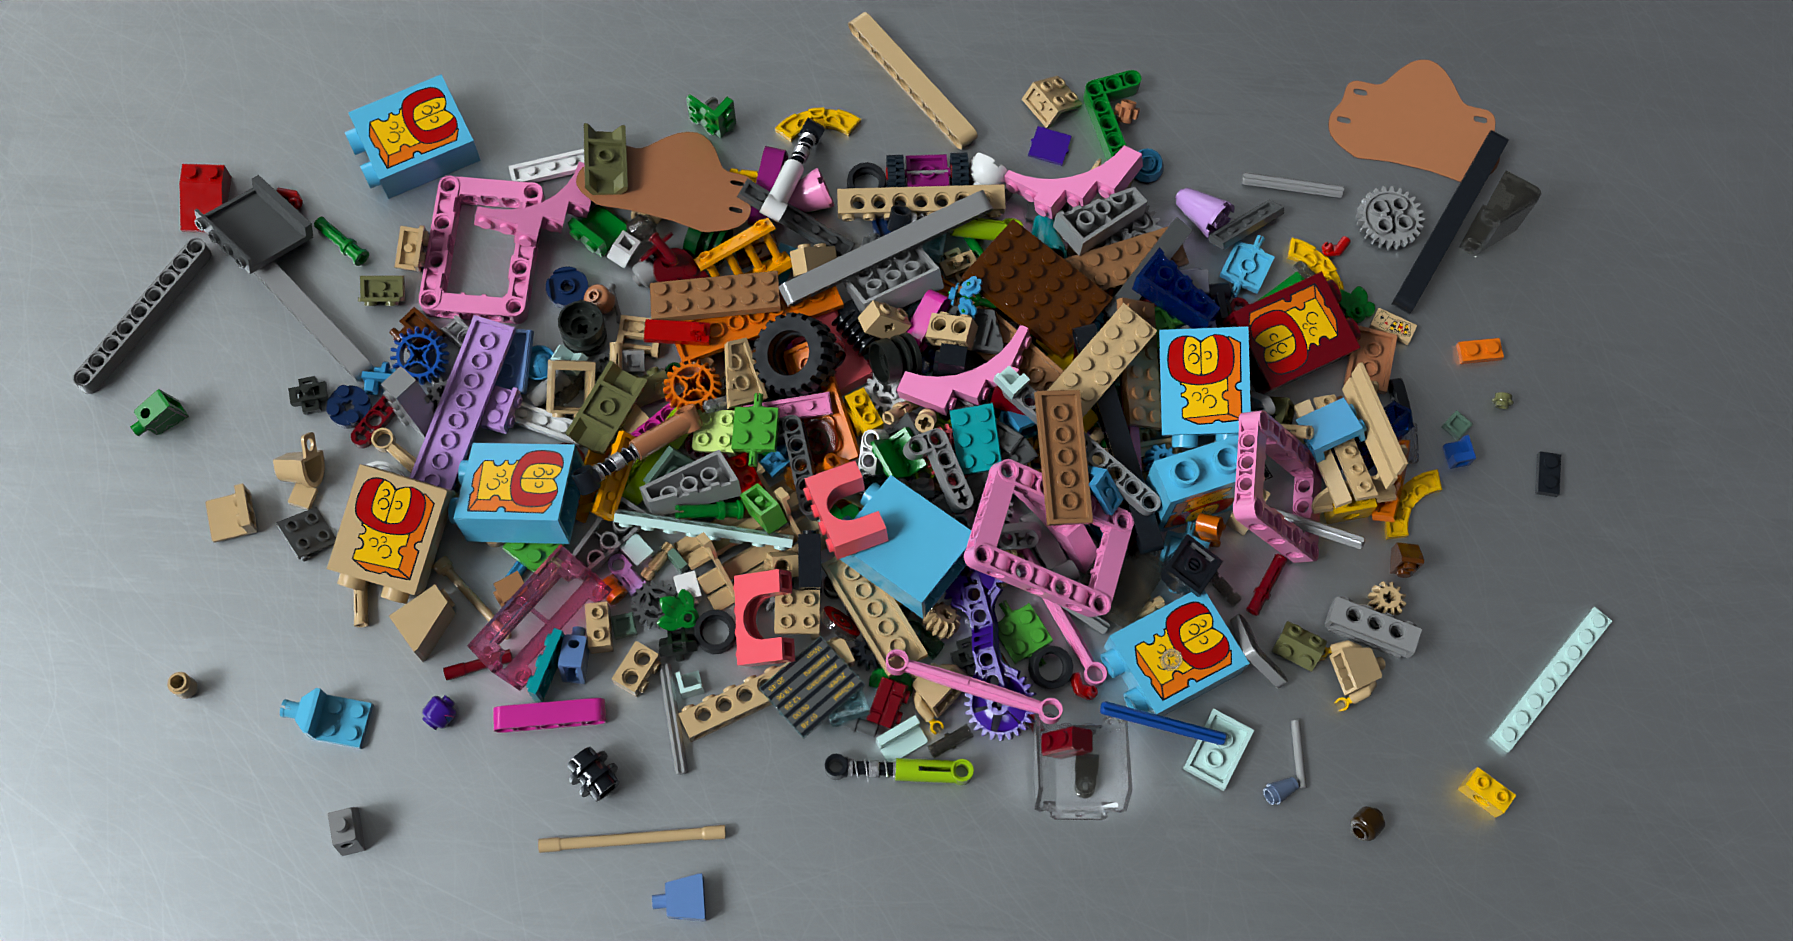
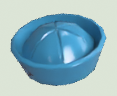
M1148 148L1137 151L1142 153L1143 167L1134 178L1146 183L1159 179L1164 170L1160 154Z
M543 345L532 346L529 378L533 380L547 379L548 359H551L554 354L550 348Z

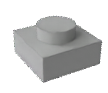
M623 349V370L625 372H645L644 349Z

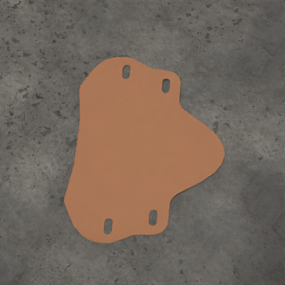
M1417 60L1402 67L1382 84L1376 85L1362 81L1350 82L1345 89L1342 101L1332 111L1328 125L1330 135L1336 143L1356 158L1402 164L1431 171L1461 182L1490 130L1495 131V118L1488 110L1468 106L1463 103L1450 77L1437 63L1430 60ZM1354 89L1365 90L1367 95L1355 94ZM1474 117L1486 118L1487 123L1476 122ZM1337 118H1349L1351 122L1349 124L1342 123ZM1499 157L1497 163L1495 164L1493 170L1491 171V173H1493V172L1495 171V169L1497 168V166H1498V164H1499V161H1500V157Z
M697 132L676 133L643 148L626 146L628 189L622 194L592 195L585 189L584 167L579 171L576 178V185L579 190L595 204L632 210L671 220L701 232L724 231L739 227L745 223L751 212L750 205L737 197L743 186L730 183V181L736 180L745 184L747 178L751 179L723 169L712 143L705 136ZM730 207L739 208V209H742L743 212H742V213H736V212L730 211L729 208H730Z

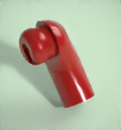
M277 188L276 191L283 198L287 199L295 209L298 210L302 207L303 200L296 190Z
M1343 236L1337 245L1325 242L1322 245V253L1327 257L1341 256L1351 243V240Z

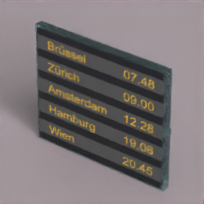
M820 636L798 654L794 662H789L759 687V690L779 711V715L783 716L804 739L864 688L865 684L845 663V660Z

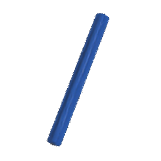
M1107 701L1102 702L1100 706V713L1103 715L1222 745L1226 741V734L1221 731Z

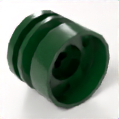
M689 227L684 239L683 250L695 259L702 252L709 251L733 237V229L701 232ZM725 258L714 264L715 267L718 268Z

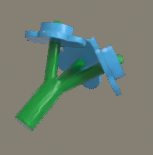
M972 276L962 283L960 293H958L960 283H957L956 287H951V290L948 292V299L952 300L951 305L954 306L956 298H960V304L958 305L960 313L971 316L973 320L977 314L976 307L996 308L994 304L979 294L982 280L976 276Z

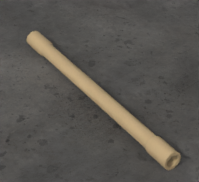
M715 825L702 828L611 835L538 839L539 853L568 849L701 839H726L725 825Z

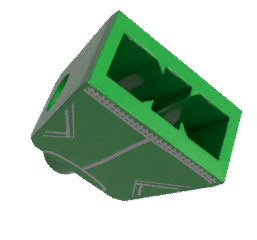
M158 389L134 410L138 421L130 427L137 436L142 435L147 430L159 435L183 421L189 415L178 399Z

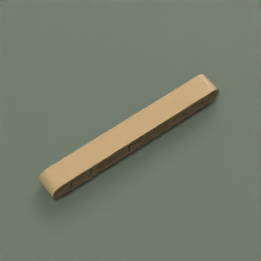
M863 12L848 23L851 33L958 149L962 150L978 138L974 127L867 12Z

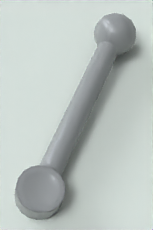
M610 283L607 288L615 295L616 322L620 324L621 313L615 294L616 286Z

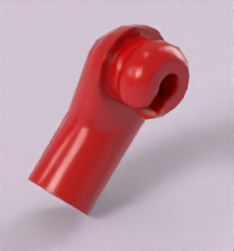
M1079 672L1072 674L1070 682L1074 694L1085 700H1093L1098 695L1097 688L1083 684Z

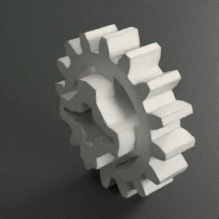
M874 374L873 380L867 379L868 386H865L864 389L877 412L883 410L882 413L892 409L894 404L905 401L902 398H898L897 388L902 378L900 381L887 385L880 384ZM875 386H877V390H878V391H877L876 394L874 395V394H873V390H874Z

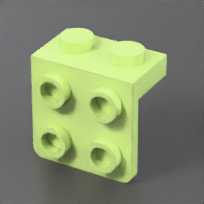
M701 409L697 410L703 426L693 433L692 449L695 452L713 453L720 450L721 453H726L729 458L743 453L735 452L731 449L734 410H720L712 413H702Z

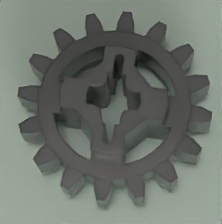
M651 580V586L643 583L644 589L642 591L636 589L638 596H632L631 599L636 604L631 605V609L636 611L633 614L634 618H640L639 623L641 625L647 622L648 629H651L653 624H656L657 629H660L657 621L665 614L661 609L659 599L665 596L676 597L677 592L676 590L670 592L672 589L670 584L664 587L663 581L655 585L654 580ZM646 596V601L644 604H642L641 607V602L643 598ZM651 598L659 604L660 611L652 605ZM652 615L657 616L658 618H651L648 616Z

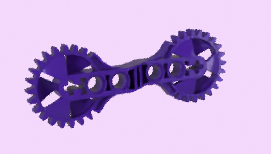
M978 552V559L981 561V554ZM966 565L945 591L947 594L944 599L949 600L952 598L951 605L961 609L969 618L972 628V653L976 664L973 678L991 683L990 680L995 675L999 679L998 686L1023 695L1026 694V696L1031 698L1034 697L1037 693H1030L1029 691L1033 684H1025L1028 677L1019 678L1021 671L1008 665L1001 655L995 604L1003 591L999 583L1005 582ZM970 569L973 570L974 573L971 574V577H968L967 573L970 572ZM977 588L980 591V598L975 601L972 593ZM981 610H984L986 613V619L983 622L978 618ZM988 653L993 657V662L989 666L984 660ZM965 693V696L970 698L969 702L964 703V705L970 706V710L966 711L965 714H972L973 716L969 723H977L974 728L975 731L983 729L981 736H986L990 733V740H994L997 735L999 741L1005 739V734L1008 740L1013 739V733L1016 736H1021L1020 728L1026 731L1029 729L1026 722H1034L1030 714H1037L1007 705L998 707L997 702ZM988 707L987 710L976 712V708ZM994 715H1002L998 730H992Z

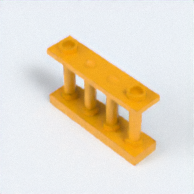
M769 218L757 221L752 227L715 248L702 252L694 259L701 271L707 268L711 277L720 276L714 264L723 258L727 260L734 275L743 274L732 254L743 247L754 266L752 270L745 274L778 271L779 275L792 267L789 255L786 251L779 252L769 233L776 229ZM760 237L764 239L772 255V258L764 263H761L751 244Z
M619 431L615 443H610L604 454H597L588 449L584 465L593 466L597 465V463H603L605 458H608L609 452H612L611 455L621 452L622 448H628L629 441L636 437L625 431ZM634 460L630 461L628 466L625 464V467L620 471H614L611 475L605 476V479L601 482V487L595 492L588 495H580L576 520L586 523L589 512H592L607 521H614V514L618 509ZM596 492H598L595 503H592Z

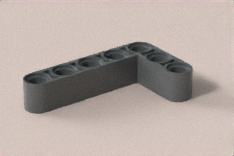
M796 415L779 418L777 446L786 444L799 507L802 513L809 520L817 521L819 517L814 518L813 513L808 512V508L813 503L811 500H806L803 488L806 486L804 478L816 475L806 427ZM798 424L796 430L790 431L793 425ZM803 444L800 450L794 451L797 445ZM807 464L805 470L799 471L801 465Z

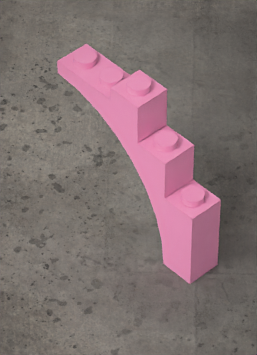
M1124 145L1115 156L1101 166L1079 175L1058 179L1034 178L1008 170L1004 175L1005 184L1011 193H1017L1027 201L1034 202L1035 211L1040 216H1047L1053 220L1056 213L1061 210L1066 202L1072 207L1079 205L1082 207L1090 204L1097 193L1104 198H1108L1111 194L1125 190L1143 167L1142 153Z
M579 162L568 184L556 195L544 202L512 210L490 209L478 206L474 225L480 226L483 229L499 231L506 235H515L514 243L524 247L535 248L540 228L561 233L566 213L576 217L587 218L591 200L576 185L577 175L582 167H584V163Z
M1020 325L1012 340L999 354L971 371L942 377L921 376L905 371L897 388L899 398L946 416L949 410H953L957 398L979 406L981 401L985 400L988 396V387L994 389L995 386H998L993 381L997 373L1000 374L1005 368L1011 366L1020 375V371L1017 368L1022 363L1024 348L1028 349L1032 339L1029 328Z
M1014 490L1013 493L1049 529L1069 559L1075 563L1077 569L1089 575L1091 569L1094 568L1097 548L1084 524L1047 526L1045 506L1024 497V494Z

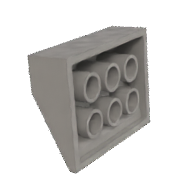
M921 246L843 282L860 313L873 300L887 303L889 306L898 309L922 299L930 289L939 291L944 288L940 268Z

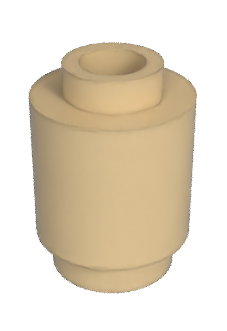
M176 672L168 679L167 686L169 691L181 699L191 698L197 691V682L184 672Z

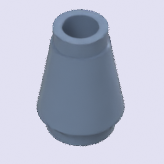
M1294 777L1267 784L1266 788L1263 789V794L1269 804L1279 805L1294 793L1295 790L1299 789V785Z

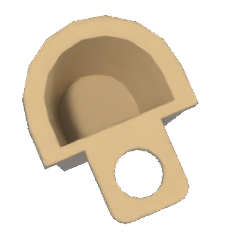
M308 432L301 436L302 452L286 453L273 459L275 474L280 481L300 483L307 488L318 487L321 484L325 471L323 450H317L315 435L313 432ZM308 439L310 440V443H311L310 450H308V448H307V440H308Z

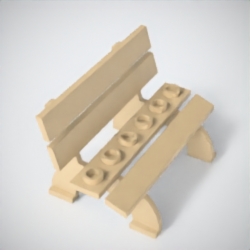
M1363 362L1358 363L1351 374L1352 377L1347 380L1342 390L1348 404L1354 406L1357 419H1362L1367 431L1364 432L1365 443L1378 473L1376 476L1369 475L1354 438L1333 447L1346 476V481H1344L1331 449L1324 451L1325 460L1318 462L1317 465L1327 488L1314 498L1311 505L1314 514L1333 511L1332 503L1335 509L1351 503L1350 492L1353 493L1356 501L1375 498L1377 503L1396 500L1394 483L1398 478L1397 475H1400L1408 464L1405 457L1408 453V448L1406 445L1399 444L1376 393L1379 389V384L1377 381L1370 380ZM1333 394L1314 397L1313 401L1316 408L1319 409L1337 401V398ZM1310 399L1294 405L1298 418L1314 411ZM1297 438L1300 442L1305 444L1303 439Z
M757 461V467H754L763 484V489L779 503L789 523L775 533L794 535L793 543L798 541V534H803V531L819 529L818 522L809 520L805 515L794 521L791 512L800 508L795 489L787 478L769 487L762 475L765 469ZM744 503V514L741 520L732 517L725 518L724 520L715 519L710 522L755 530L763 529L748 513ZM703 532L696 537L686 536L674 543L675 548L691 570L703 566L705 562L711 559L716 565L715 568L697 578L706 595L726 584V586L707 597L714 610H723L735 603L734 581L731 582L734 576L741 575L767 559L768 552H779L781 550L774 549L773 545L765 544V547L752 545L721 564L718 556L734 545H738L731 543L730 539L710 540ZM822 534L821 551L827 548L826 537ZM798 543L785 551L793 550L798 554ZM779 561L776 568H783L785 561ZM764 563L746 574L765 571Z

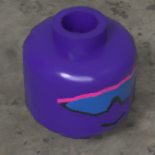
M446 695L443 698L433 696L422 709L424 716L422 720L435 730L437 728L444 729L456 716V710L453 707L456 703Z

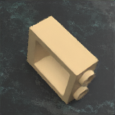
M548 359L546 412L552 413V417H565V414H574L575 417L581 407L554 406L556 370L585 371V402L595 385L596 362Z

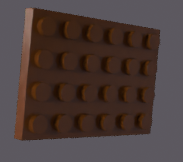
M1014 219L1011 220L961 277L964 281L972 276L981 279L982 284L980 285L981 291L979 293L1017 324L1029 328V333L1061 359L1075 344L1072 329L1093 323L1112 300L1109 294Z

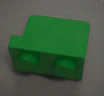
M688 94L686 101L689 118L692 122L701 124L709 134L716 135L719 138H722L727 131H731L734 128L736 116L734 101L727 96L715 110H712L697 98Z
M596 205L588 213L587 218H583L580 222L574 217L568 222L569 234L575 240L581 241L589 251L596 253L601 258L611 249L623 230L625 232L628 231V226L600 205Z
M904 427L888 439H877L871 442L872 452L882 463L883 471L888 478L890 475L896 479L911 478L929 465L926 456L917 460H909L905 457L903 447L914 436L909 427ZM911 444V449L914 452L920 451L916 444Z

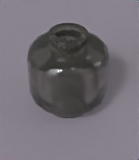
M637 214L626 225L627 232L641 241V245L646 244L649 238L657 232V224L648 214Z

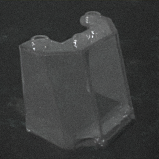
M1043 712L1049 718L1056 717L1050 712ZM1035 713L1033 723L1035 810L1039 812L1047 811L1050 813V817L1055 820H1103L1108 818V813L1127 811L1133 790L1128 722L1106 716L1103 718L1102 725H1094L1092 723L1084 725L1063 723L1057 725V722L1046 724L1040 719L1039 714ZM1071 726L1092 730L1093 750L1091 753L1064 759L1042 755L1041 735L1043 733Z

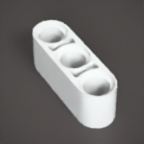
M884 429L867 430L862 436L858 463L862 476L869 473L872 475L884 473L883 465L873 454L871 446L874 435L877 436V439L889 438L888 433ZM872 456L874 458V465L871 462Z

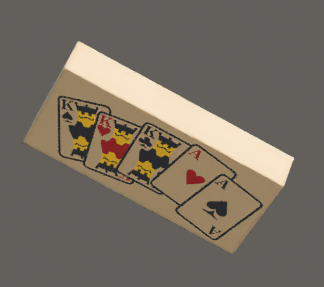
M1381 308L1377 309L1369 326L1371 329L1398 335L1397 341L1406 345L1409 344L1417 327L1416 324Z

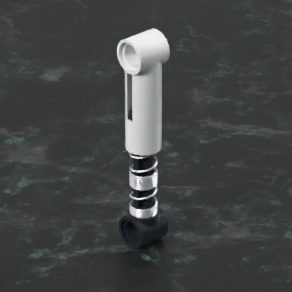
M809 117L806 119L798 134L800 138L789 160L785 161L759 211L761 214L777 223L779 222L803 174L804 168L802 164L806 163L812 147L817 145L826 127Z

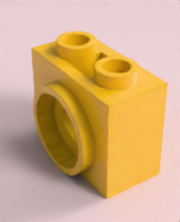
M864 387L844 396V405L856 437L860 436L862 440L865 431L884 429V423Z
M1350 492L1351 503L1336 509L1332 503L1333 511L1323 512L1326 524L1369 517L1377 508L1375 498L1356 501L1353 493Z

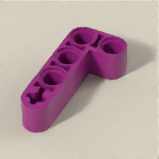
M765 146L756 184L769 192L771 191L785 161L788 160L786 150ZM751 206L748 225L753 226L757 221L769 217L761 214L758 209Z

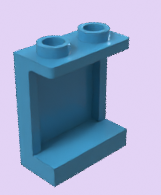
M1344 397L1295 419L1297 425H1310L1314 428L1313 438L1311 440H1303L1317 463L1325 460L1324 451L1357 436L1361 442L1366 440L1364 432L1367 429L1363 420L1357 419L1354 406L1352 404L1348 405Z
M1087 465L1090 494L1096 497L1105 514L1113 515L1123 501L1121 493L1107 469Z

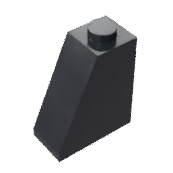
M805 530L803 534H798L799 590H820V593H822L821 534H816L815 530Z

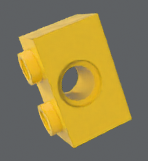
M1479 767L1470 771L1457 789L1495 818L1504 814L1516 797L1513 792Z

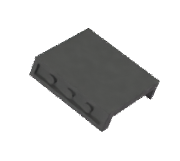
M259 175L252 178L253 188L208 213L203 214L198 209L194 210L196 216L195 224L198 229L204 230L213 243H218L222 247L223 252L235 259L237 265L241 269L244 268L249 274L313 238L312 223Z

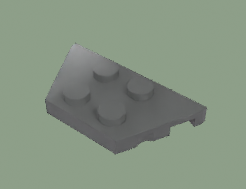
M953 306L948 312L954 316L961 315L958 306ZM977 308L974 321L978 329L972 350L967 351L997 355L1004 349L997 314L994 310ZM926 339V341H925V343H926L928 346L941 347V346L931 345L930 342L928 341V339Z

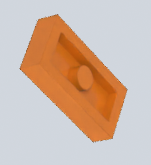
M1500 338L1462 341L1456 345L1460 364L1500 361L1504 358Z

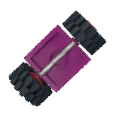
M967 152L950 153L949 168L947 154L906 156V169H904L903 154L886 155L887 187H905V178H907V187L949 186V176L951 186L969 185Z

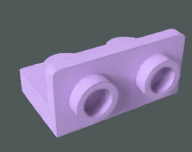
M498 386L494 387L481 422L482 428L504 434L508 433L509 428H512L515 422L514 414L516 408L519 409L522 403V396L518 388L513 387L512 390Z

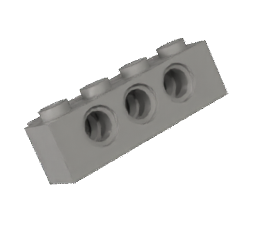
M1344 596L1336 597L1332 601L1324 624L1325 627L1329 628V632L1394 657L1401 658L1403 656L1408 659L1415 653L1422 629L1416 627L1417 625L1411 621H1400L1395 619V616L1390 613H1379L1374 611V608L1369 605H1358L1353 603L1350 598Z

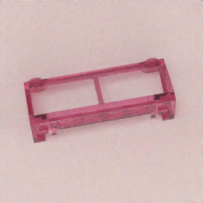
M560 544L473 638L467 647L492 673L521 691L532 675L528 665L546 647L544 642L548 633H552L554 628L561 630L589 599L593 602H601L609 595L612 589ZM587 575L589 576L550 620L546 619L534 608L561 577L569 583L575 578L583 580ZM531 611L545 625L507 667L503 669L502 657L505 650L500 644Z

